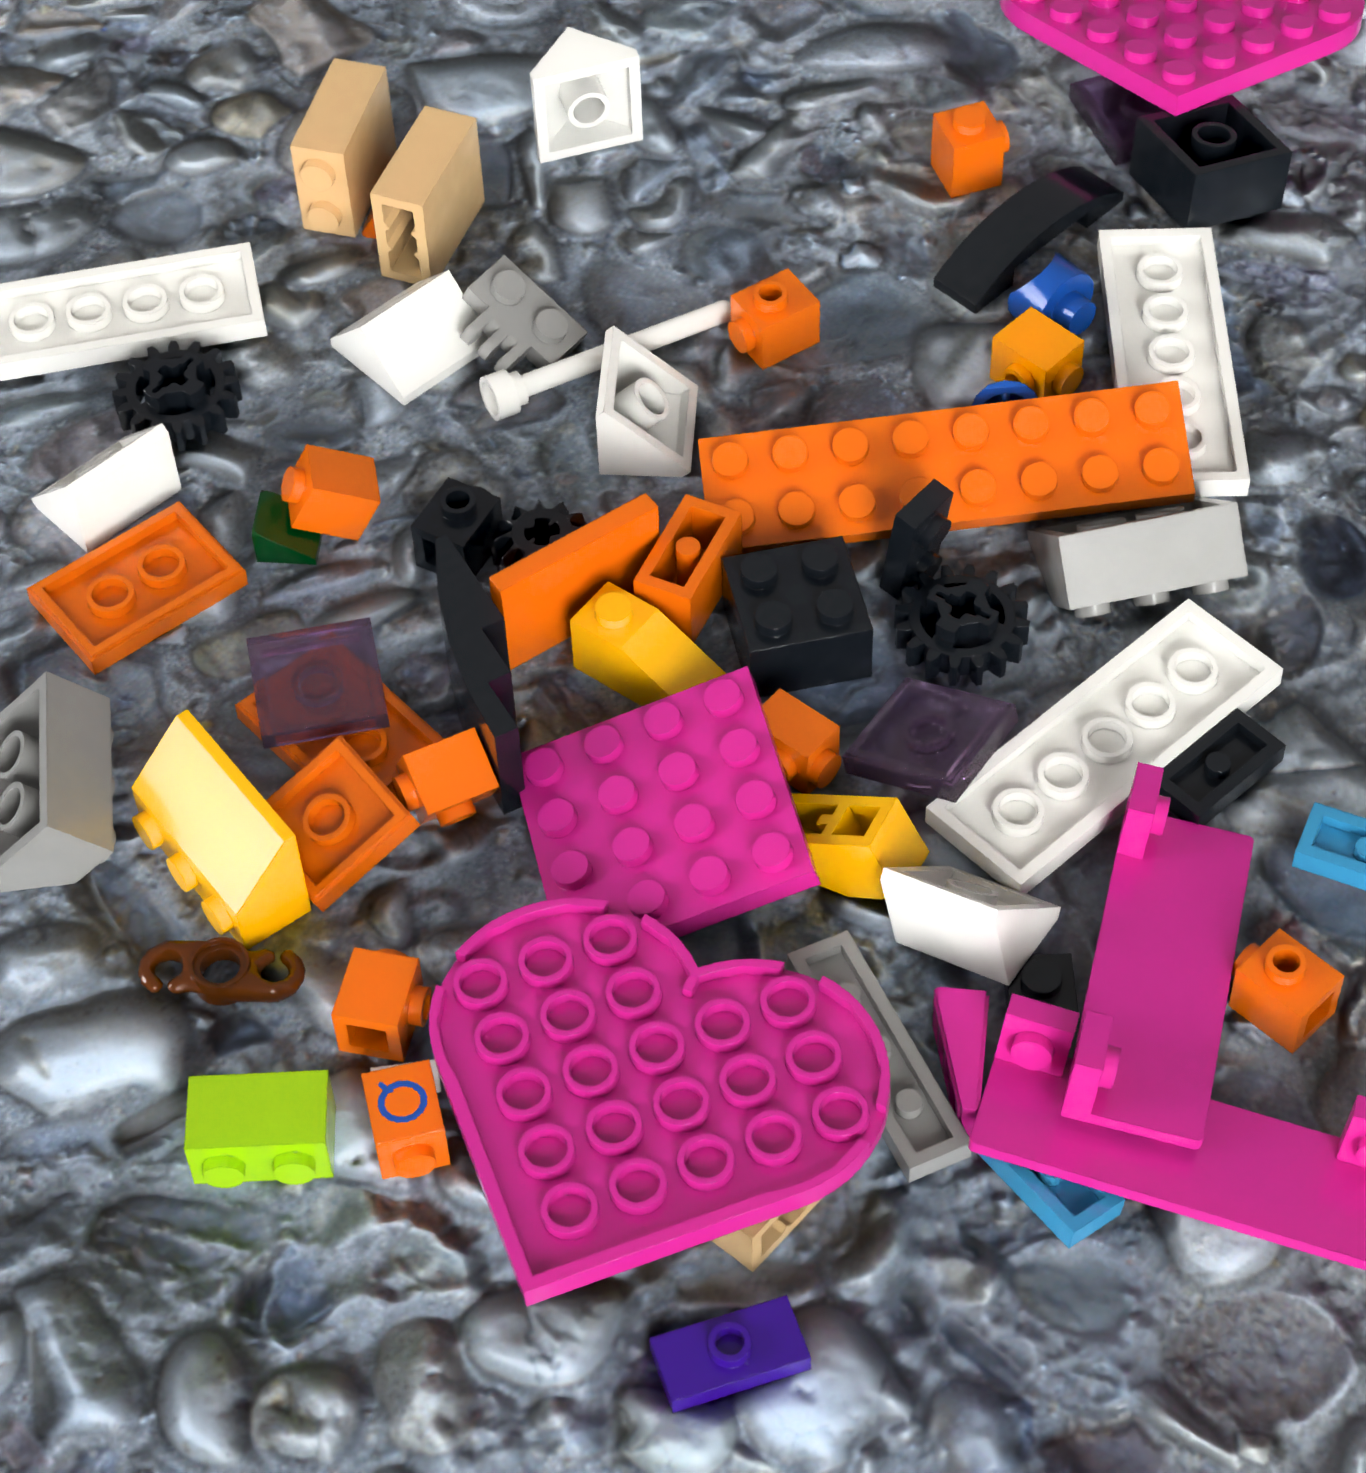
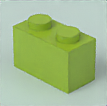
M328 1070L189 1076L184 1152L194 1184H208L218 1188H231L243 1182L277 1180L284 1184L299 1185L308 1183L314 1178H334L336 1103Z

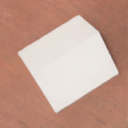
M567 27L530 73L536 151L540 164L643 140L640 59L637 50Z
M446 270L416 282L330 338L331 346L405 406L479 356L477 354L478 349L489 337L483 333L469 346L460 338L462 332L477 316L471 306L462 299L464 294L451 272Z
M614 325L605 331L596 409L599 474L684 477L691 472L698 385Z
M163 423L125 436L32 497L31 500L39 511L83 550L89 553L182 490L169 433Z
M951 866L884 867L880 879L897 943L1008 986L1056 923L1061 909L1060 906Z

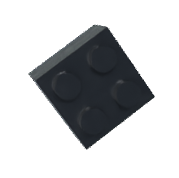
M1228 95L1178 116H1174L1167 111H1161L1137 117L1129 175L1181 228H1205L1280 209L1292 151L1233 95Z
M843 536L722 558L723 608L741 668L748 666L760 697L773 695L779 688L786 692L872 676L873 627Z

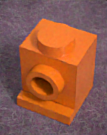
M779 688L763 704V708L788 784L803 794H810L816 787L820 789L826 787L839 771L842 758L839 755L840 726Z

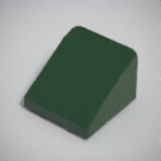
M261 490L252 528V539L257 562L317 565L323 534L291 528L288 502H284L279 494Z

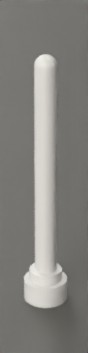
M720 300L634 332L628 336L647 350L652 351L729 322L731 320V302ZM604 344L522 375L517 371L508 373L505 369L481 377L479 381L480 392L489 414L496 421L518 414L521 411V406L529 402L530 396L601 370Z

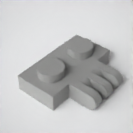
M505 255L467 288L462 298L479 316L467 326L460 335V338L469 346L485 333L489 338L477 351L481 358L487 361L500 348L506 353L497 361L494 367L496 371L505 369L509 372L524 357L537 368L565 359L582 343L588 333L584 327Z

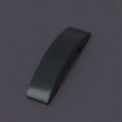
M1082 166L1063 168L1049 173L1022 188L988 215L944 263L934 277L933 286L976 314L1013 285L1014 269L1073 223L1078 222L1085 228H1088L1122 202L1124 192Z

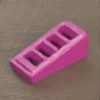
M937 987L934 989L933 1033L949 1103L970 1137L982 1096L990 996H986V991Z

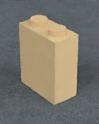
M333 58L290 144L304 229L356 238L371 206L370 192L397 151L386 66Z
M424 106L371 190L370 198L381 276L415 284L418 281L443 272L484 204L477 119L475 117Z

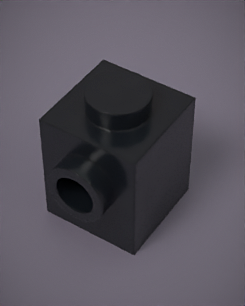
M448 477L411 525L416 566L437 574L435 539L447 535L476 577L492 555L498 521L503 520L500 497L492 495L484 488L469 486Z

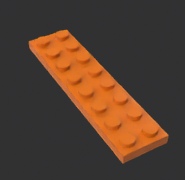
M1178 381L698 439L704 500L742 512V554L843 536L845 544L888 539L891 537L895 515L933 479H936L954 492L947 518L952 523L949 531L1194 502L1196 494Z

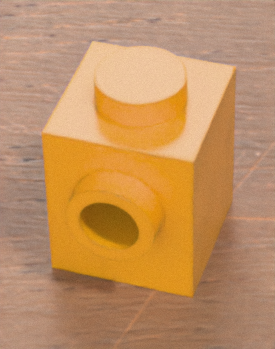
M1030 307L993 336L990 378L996 382L1003 380L1021 382L1034 390L1038 398L1072 394L1081 383L1084 374L1082 368L1084 340L1038 310Z

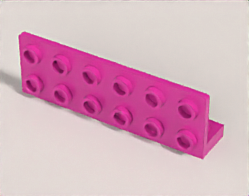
M1138 762L1121 825L1060 1116L1190 1149H1199L1205 1134L1254 840L1247 835L1168 817L1171 797L1159 795L1164 768Z
M1012 993L995 1057L968 1144L970 1151L1366 1270L1365 1096L1357 1095L1341 1137L1210 1099L1204 1139L1199 1149H1190L1063 1117L1060 1115L1072 1058H1069L1068 1054L1080 1013Z

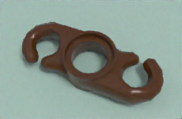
M218 937L207 941L166 940L150 948L140 960L138 976L141 984L151 993H159L163 988V982L156 976L155 968L160 963L175 961L182 964V972L168 982L167 987L170 992L175 994L193 992L197 993L203 1001L211 1005L226 1006L236 1002L278 1003L298 991L304 981L306 969L298 955L292 950H284L280 955V960L289 971L288 976L277 982H269L262 979L261 972L275 961L276 956L273 951L268 949L250 951L235 939ZM229 960L240 966L236 976L223 983L210 982L203 977L206 969L217 961Z

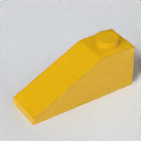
M609 581L570 619L574 668L640 706L727 674L659 609Z
M791 793L821 882L818 886L847 897L885 899L880 882L883 868L922 866L930 852L897 797Z

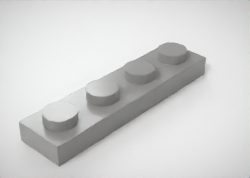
M843 931L788 953L787 969L789 971L809 976L820 981L822 976H825L836 982L861 1003L879 1029L889 1059L891 1087L890 1107L882 1137L908 1183L971 1157L972 1151L968 1148L970 1137L849 931Z

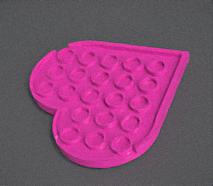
M1000 0V7L1008 20L1025 33L1168 113L1178 116L1341 50L1349 45L1359 34L1365 1Z
M575 897L540 901L520 907L494 919L475 932L455 952L457 961L445 976L441 986L436 985L429 1010V1034L438 1073L526 1307L794 1211L822 1199L846 1183L864 1165L878 1144L886 1125L891 1094L890 1067L886 1046L872 1017L848 991L825 976H822L820 981L809 976L785 970L784 962L770 959H733L698 967L684 944L659 921L647 914H644L643 918L640 919L631 914L610 909L607 900Z

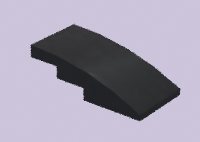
M443 535L435 539L437 590L448 670L457 713L463 731L473 727L476 729L500 786L493 796L505 815L522 807L519 792L525 789L505 620L449 537Z

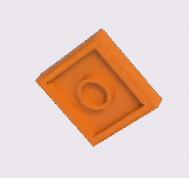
M341 735L334 739L266 800L295 834L309 899L322 912L421 826Z

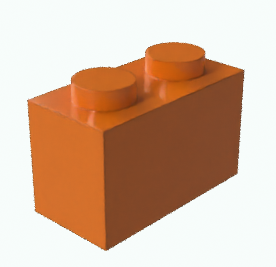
M685 494L633 580L634 596L659 609L694 643L723 595L722 558L742 554V512Z

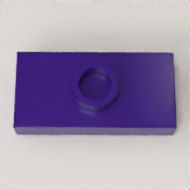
M787 1295L649 1338L650 1351L672 1413L811 1369V1356Z

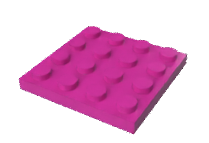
M748 666L521 753L525 789L519 792L547 900L575 897L607 900L610 909L625 912L640 919L643 918L644 914H647L659 921L679 938L821 884L755 680Z

